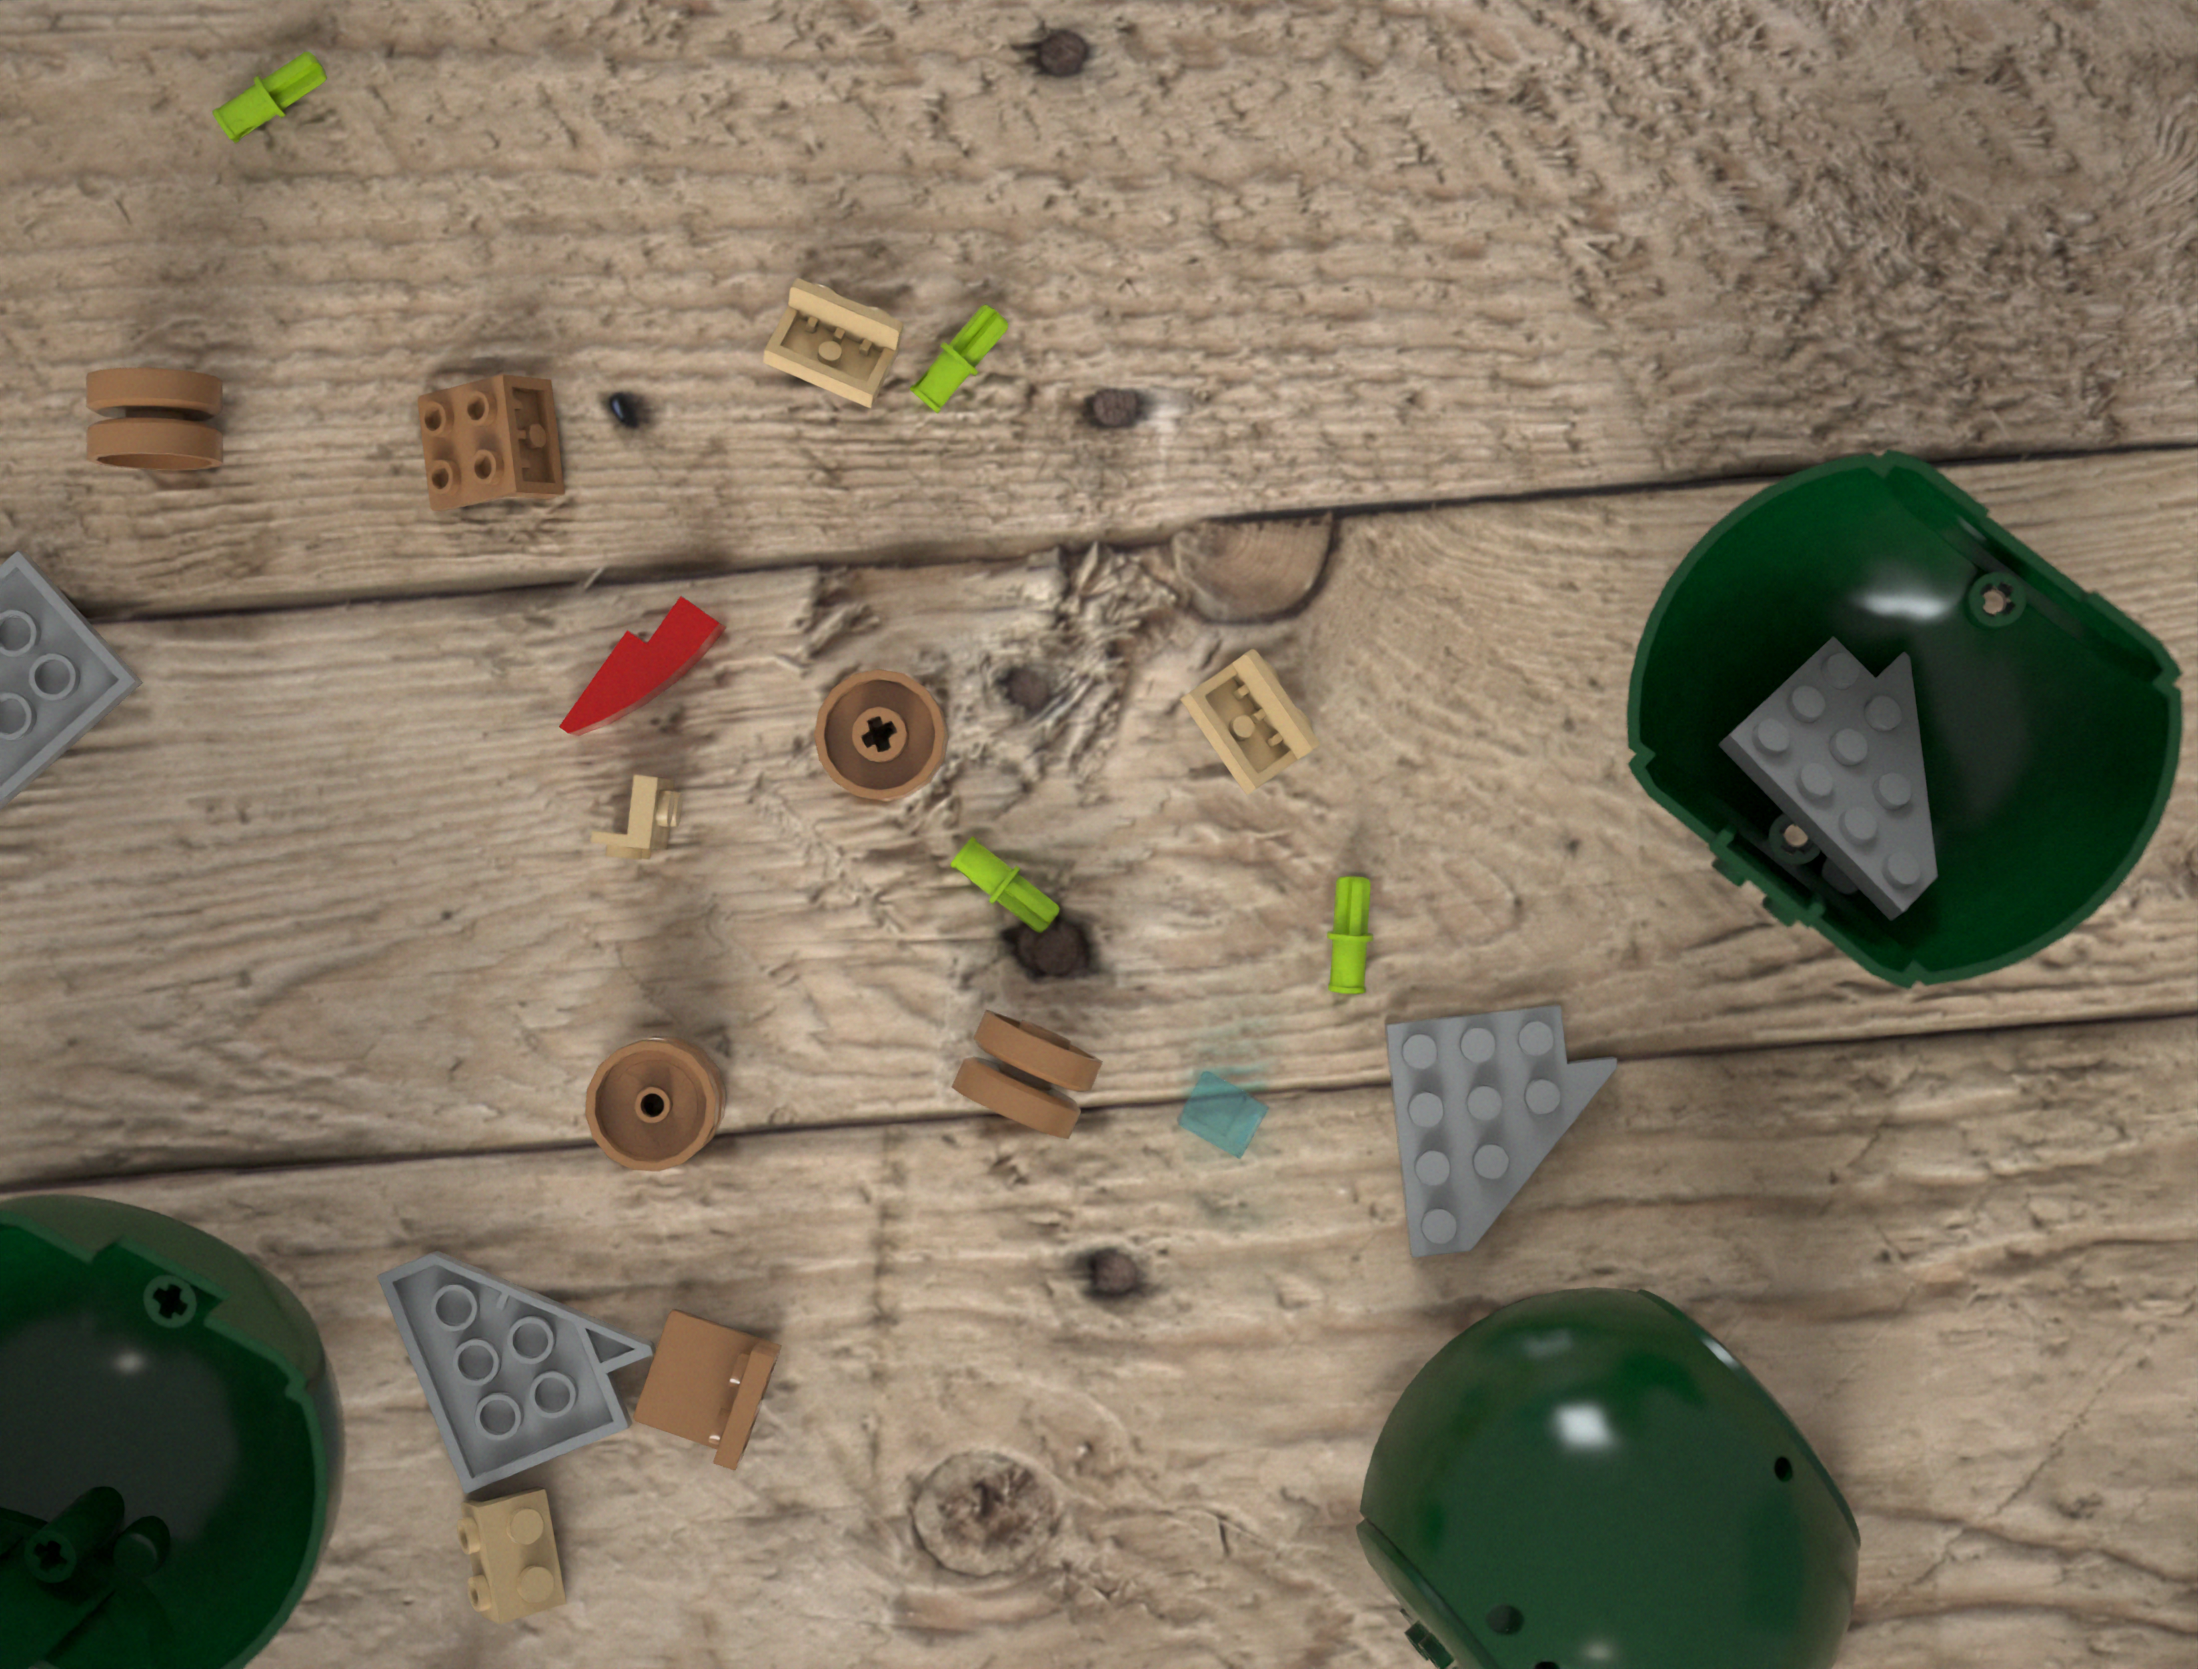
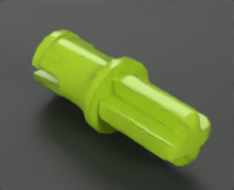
M304 52L265 79L257 75L253 78L254 85L231 101L216 108L212 113L226 135L236 144L241 138L252 132V130L276 115L281 119L287 114L284 109L324 83L327 79L326 72L311 52Z
M986 304L981 306L949 345L944 341L940 345L943 349L942 353L909 389L938 414L942 406L970 373L973 376L979 373L975 367L1008 329V323L1005 318L992 307Z
M973 836L950 864L952 868L959 870L991 896L988 902L993 905L998 901L1036 932L1042 933L1058 915L1059 906L1019 875L1020 867L1016 865L1014 869L1010 868L977 842V839Z
M1342 876L1336 880L1333 931H1327V938L1332 940L1330 984H1328V990L1331 992L1346 994L1366 993L1367 942L1373 941L1374 935L1368 933L1371 883L1369 879L1364 877Z

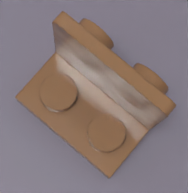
M501 374L418 397L430 508L433 511H446L503 497L550 499L565 495L552 382L550 379Z
M673 1309L668 1314L633 1418L636 1422L717 1449L713 1464L735 1471L746 1451L782 1345L678 1309Z

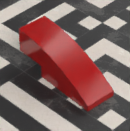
M680 596L648 642L628 630L559 727L568 734L580 736L611 724L641 708L687 673L707 653L727 627Z

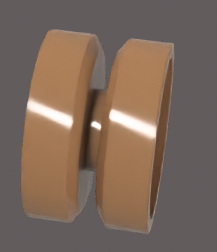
M114 368L87 373L86 407L101 416L114 418L98 421L87 428V461L110 467L143 470L209 469L223 464V433L208 424L195 422L211 419L223 410L221 379L199 372L161 368Z
M876 669L853 674L831 690L818 710L814 738L819 761L835 783L855 796L886 802L910 797L931 783L945 761L949 734L944 712L924 686L903 673ZM880 726H889L894 731V735L889 738L890 746L888 748H880L873 741L874 731Z
M986 1010L973 1039L979 1048L1003 1062L1000 1065L975 1056L964 1058L952 1088L970 1100L1016 1122L1059 1138L1069 1139L1081 1109L1076 1101L1052 1088V1086L1056 1084L1077 1092L1090 1091L1103 1062L1084 1050L1071 1045L1070 1040L1048 1029L1025 1020L1020 1022L997 1012Z
M652 1036L619 1048L598 1066L587 1088L585 1116L594 1141L610 1159L632 1170L659 1172L683 1164L714 1138L725 1115L726 1089L718 1066L702 1048L680 1037ZM654 1093L663 1099L664 1109L659 1115L652 1112L654 1104L647 1103V1095Z

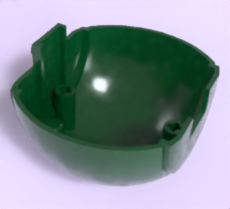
M1887 449L1880 458L1869 453L1835 459L1799 471L1766 487L1738 505L1715 524L1687 553L1665 584L1650 612L1637 647L1630 677L1627 704L1628 748L1635 755L1628 762V766L1651 799L1710 845L1708 849L1717 855L1711 866L1738 888H1741L1748 880L1762 891L1766 896L1762 899L1760 905L1788 928H1791L1797 920L1808 929L1810 927L1814 928L1871 975L1898 987L1911 989L1918 980L1925 986L1964 981L1999 971L2030 958L2063 939L2080 926L2120 888L2141 860L2158 830L2172 794L2180 762L2183 735L2182 690L2174 683L2180 678L2182 671L2160 639L2095 590L2087 592L1987 516L1990 512L1989 509L1923 460L1897 450ZM1996 592L2000 594L2003 599L2001 611L1998 610L1992 614L1984 610L1983 606L1986 603L1985 593ZM1833 636L1875 678L1903 652L1911 658L1938 877L1903 913L1892 921L1809 837L1800 845H1793L1788 842L1785 831L1790 825L1796 827V824L1718 745Z
M41 1194L1 1201L0 1669H243L270 1644L305 1596L316 1577L334 1532L341 1504L346 1461L343 1407L336 1377L315 1322L297 1296L257 1261L223 1240L175 1218L134 1205L79 1195Z
M1590 1287L1556 1291L1509 1305L1474 1323L1449 1341L1432 1357L1404 1390L1388 1416L1377 1440L1364 1480L1359 1512L1365 1519L1356 1526L1359 1541L1368 1563L1403 1607L1400 1612L1411 1625L1404 1632L1405 1636L1417 1652L1426 1661L1430 1660L1437 1669H1832L1850 1624L1857 1593L1858 1551L1861 1547V1538L1851 1508L1835 1479L1787 1411L1761 1381L1726 1346L1677 1306L1643 1289L1634 1292L1628 1289Z

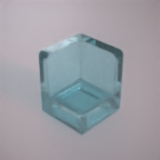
M1204 1071L1177 1117V1122L1181 1127L1241 1159L1269 1107L1262 1100L1212 1072Z

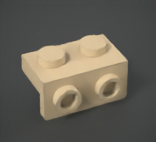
M796 278L790 288L788 306L764 350L763 363L871 408L897 357L903 323L892 318L879 308L866 307L842 297L827 286L812 284Z
M1251 649L1180 699L1246 795L1265 784L1320 745L1319 740L1313 733L1312 724L1304 712L1295 707L1281 687L1275 669L1267 661L1263 660L1255 649Z
M634 775L627 833L592 831L591 843L606 844L605 856L636 860H650L651 849H667L670 827L679 826L682 813V793L674 792L675 780Z
M537 1486L484 1502L474 1499L461 1502L463 1519L457 1521V1534L462 1550L465 1554H470L473 1577L468 1578L467 1587L471 1604L476 1612H480L483 1618L503 1624L567 1604L546 1488Z

